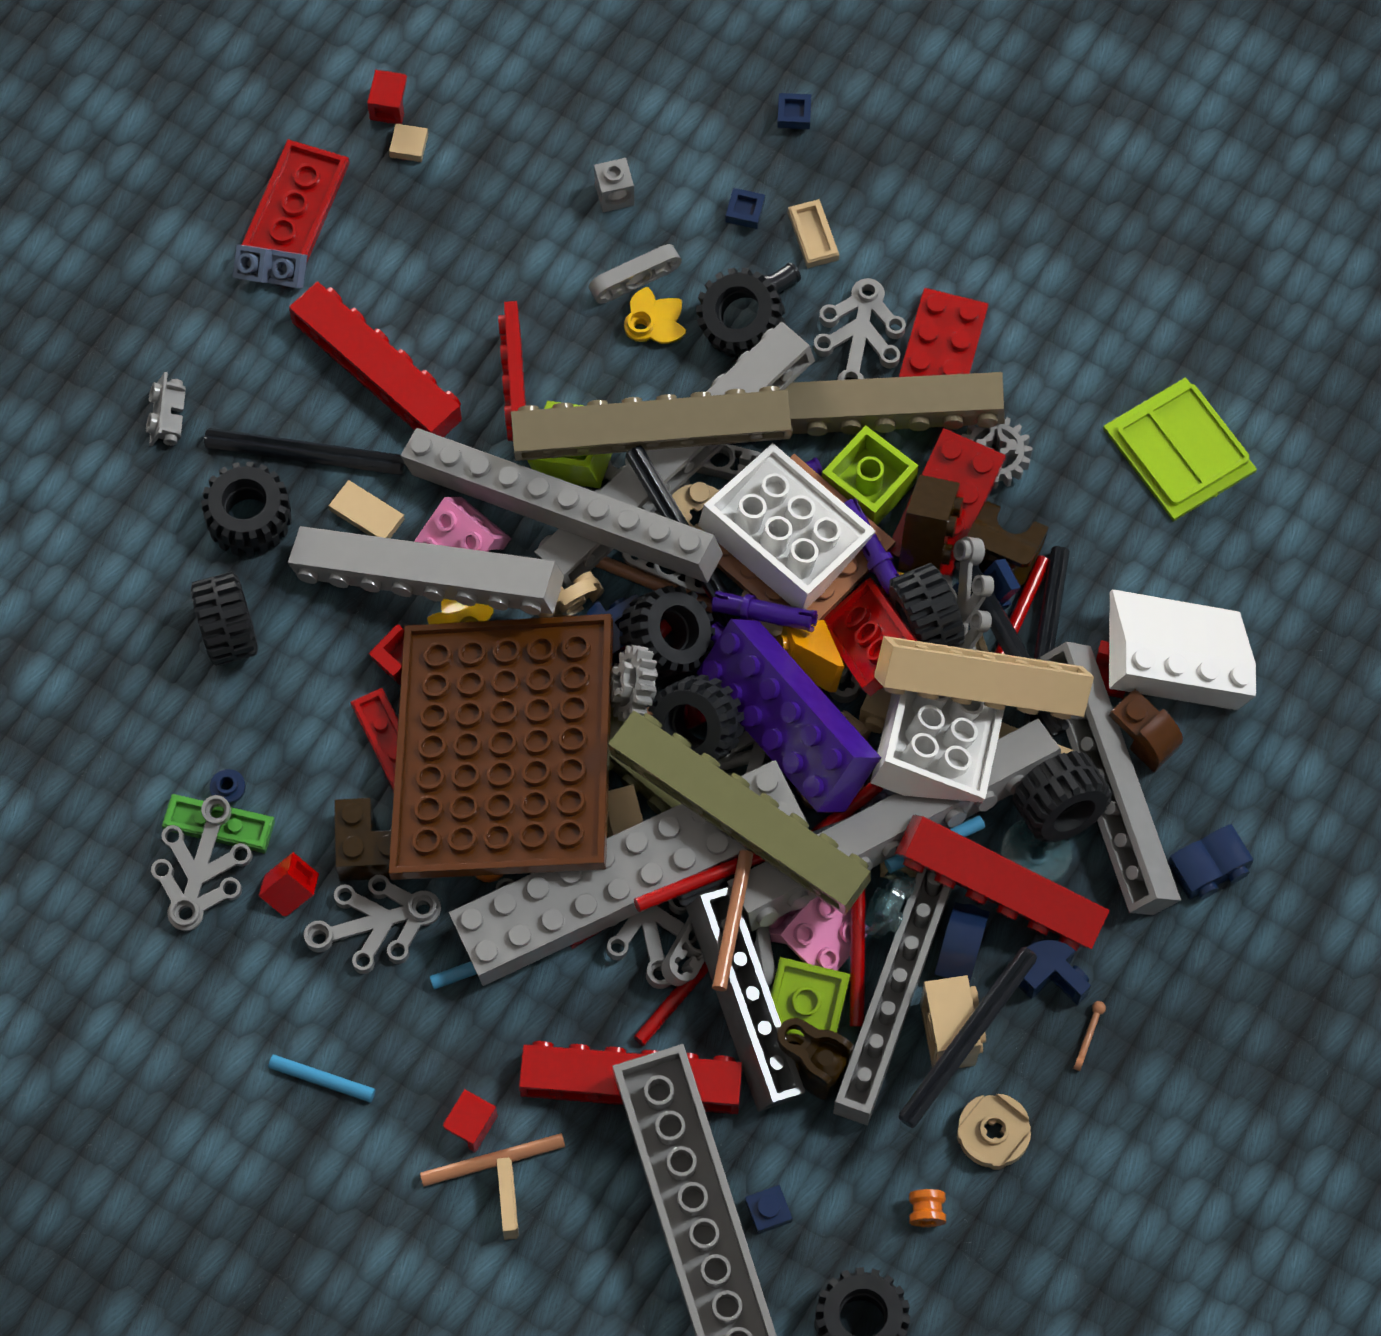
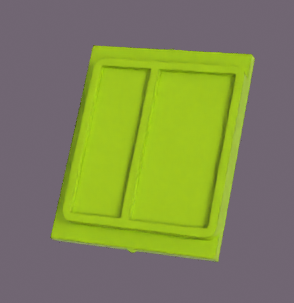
M1186 377L1103 426V430L1173 522L1257 471V468L1249 459L1248 452L1194 384H1191Z

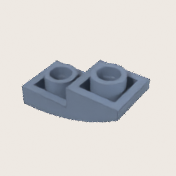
M237 244L233 278L303 288L308 255Z

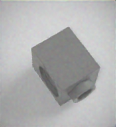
M622 158L595 164V187L602 212L634 206V184L627 159Z

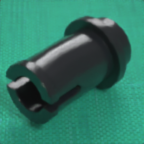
M790 262L770 276L763 275L766 280L768 279L772 283L778 294L801 280L799 270Z

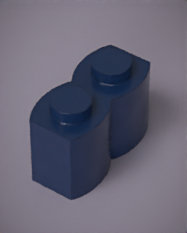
M1232 824L1178 850L1170 856L1168 865L1189 900L1197 896L1202 900L1216 893L1219 890L1217 885L1228 880L1231 883H1236L1245 878L1250 873L1248 869L1251 868L1254 859Z

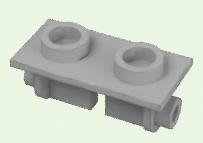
M164 372L157 383L153 382L150 389L149 402L153 403V413L149 414L146 423V432L150 433L149 446H153L158 438L164 439L163 443L170 446L176 445L177 440L181 439L183 416L172 414L171 410L183 411L186 388L183 386V381L179 379H171L167 382L168 372Z

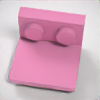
M444 497L414 542L489 552L490 550L505 549L511 538L462 497Z
M817 897L809 901L802 909L792 910L769 925L771 942L787 944L804 963L838 971L850 957L851 908L844 915ZM865 924L866 937L870 933V928Z

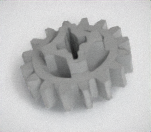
M1008 417L1005 419V424H997L991 428L976 427L974 425L968 426L967 434L961 435L991 449L994 444L995 451L1006 455L1005 462L993 485V489H997L999 481H1003L1007 487L1011 486L1012 476L1020 480L1023 470H1028L1030 465L1029 458L1032 455V447L1027 446L1030 437L1029 435L1020 436L1022 429L1020 424L1014 428L1010 427V418Z
M626 646L625 653H619V663H614L611 669V707L614 708L612 715L618 717L619 721H626L633 710L643 716L647 713V705L652 706L655 699L654 697L657 693L655 680L658 677L655 668L657 661L652 660L654 653L653 651H648L647 647Z

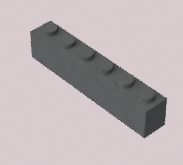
M732 886L702 894L692 901L690 905L686 906L712 982L714 980ZM742 914L727 990L715 991L740 1062H742V1068L757 1111L759 1112L788 1103L804 1094L805 1090L795 1061L779 1048L777 1032L781 1022Z

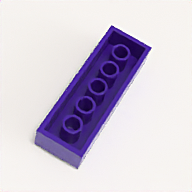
M731 619L697 671L698 676L708 675L709 681L717 678L722 681V688L729 686L733 690L730 694L733 700L739 698L741 705L737 706L738 712H744L745 719L739 723L771 760H776L780 770L817 812H845L880 761V755L759 620Z

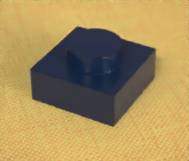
M779 93L777 128L810 129L811 94Z
M733 188L725 215V222L758 229L765 203V194Z
M780 1185L745 1197V1203L757 1234L792 1222L793 1218Z

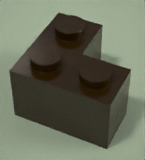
M919 475L906 511L898 569L911 571L932 563L941 572L943 564H950L953 545L947 544L948 536H954L957 518L961 516L964 502L963 497H958L960 483Z
M371 799L335 800L336 870L339 881L370 880L375 875H384L388 879L391 878L389 875L391 830L374 831V812Z

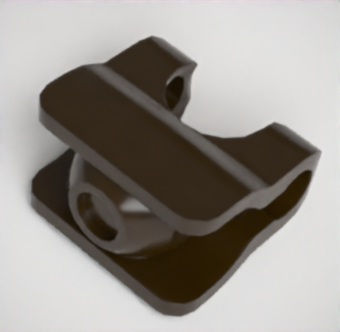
M986 501L967 537L980 538L984 543L985 555L978 566L983 573L995 560L1006 559L1022 588L1028 579L1037 556L1041 552L1049 527L1035 521L1023 533H1009L1002 529L997 520L1001 506Z
M790 1018L784 1021L777 1032L779 1048L795 1061L803 1087L817 1098L826 1100L830 1093V1087L837 1084L849 1064L853 1044L836 1032L817 1029L799 1018ZM791 1029L800 1030L804 1037L790 1034L786 1035L785 1038V1034Z

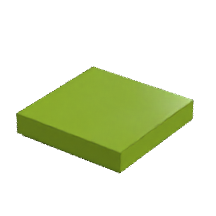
M780 957L771 996L781 1025L790 1018H799L817 1029L830 1030L837 1033L851 974ZM791 1029L787 1032V1034H797L804 1037L800 1030Z

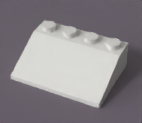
M773 443L704 504L698 524L705 532L714 534L721 546L792 607L807 609L825 592L876 532V530Z
M1112 589L1110 591L1109 689L1132 692L1136 689L1144 695L1239 710L1256 696V663L1240 612Z
M906 690L903 695L891 694L878 748V754L881 759L873 769L870 783L903 796L983 803L987 794L1004 709H993L985 706L984 702L973 700L970 705L960 704L952 701L951 697L939 696L937 700L920 697L917 695V692Z

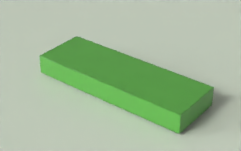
M172 794L162 824L163 830L167 826L176 825L182 830L184 835L201 839L206 823L201 811L204 801ZM215 807L211 812V816L214 818L221 817L224 809L222 807ZM231 807V817L228 822L220 826L216 842L230 846L243 843L251 851L266 854L275 824L274 817Z

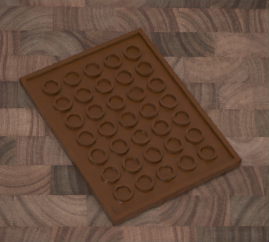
M612 614L405 626L389 861L391 880L606 869L610 755L608 743L610 742L613 653Z

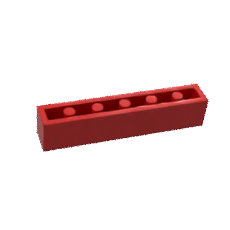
M317 281L289 306L292 323L412 429L419 428L445 437L462 421L459 399L448 390L444 392L438 387L435 378L428 371H420L415 367L411 357L404 350L399 349L397 351L391 346L389 339L380 329L376 328L373 330L367 325L365 318L357 309H349L344 305L342 298L333 288L329 287L326 289Z
M912 816L895 852L896 855L904 858L902 865L921 874L926 869L936 874L934 881L950 889H954L955 885H958L967 890L965 894L967 898L982 905H985L988 900L998 905L996 912L1012 920H1016L1017 916H1020L1029 921L1027 925L1029 929L1044 936H1047L1050 931L1060 936L1059 942L1069 945L1075 951H1078L1079 947L1093 948L1110 911L924 816Z
M534 1041L532 1045L524 1044L519 1083L520 1096L623 1105L613 1074V1065L658 1051L642 1050L641 1054L626 1053V1049L620 1047H606L605 1051L590 1050V1047L584 1044H570L568 1048L554 1047L553 1043L547 1041ZM687 1053L705 1112L738 1114L742 1062H735V1058L720 1055L710 1060L699 1059L697 1054Z

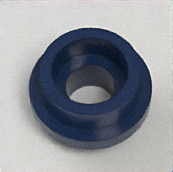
M221 770L211 779L210 791L212 796H222L229 804L240 800L245 793L246 785L244 778L235 770ZM226 781L234 783L233 787L229 790L221 788V785Z

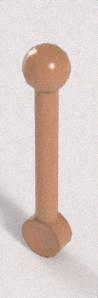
M1096 1001L1092 1005L1093 1015L1073 1068L1075 1070H1081L1099 1017L1106 1011V1006L1102 1001Z

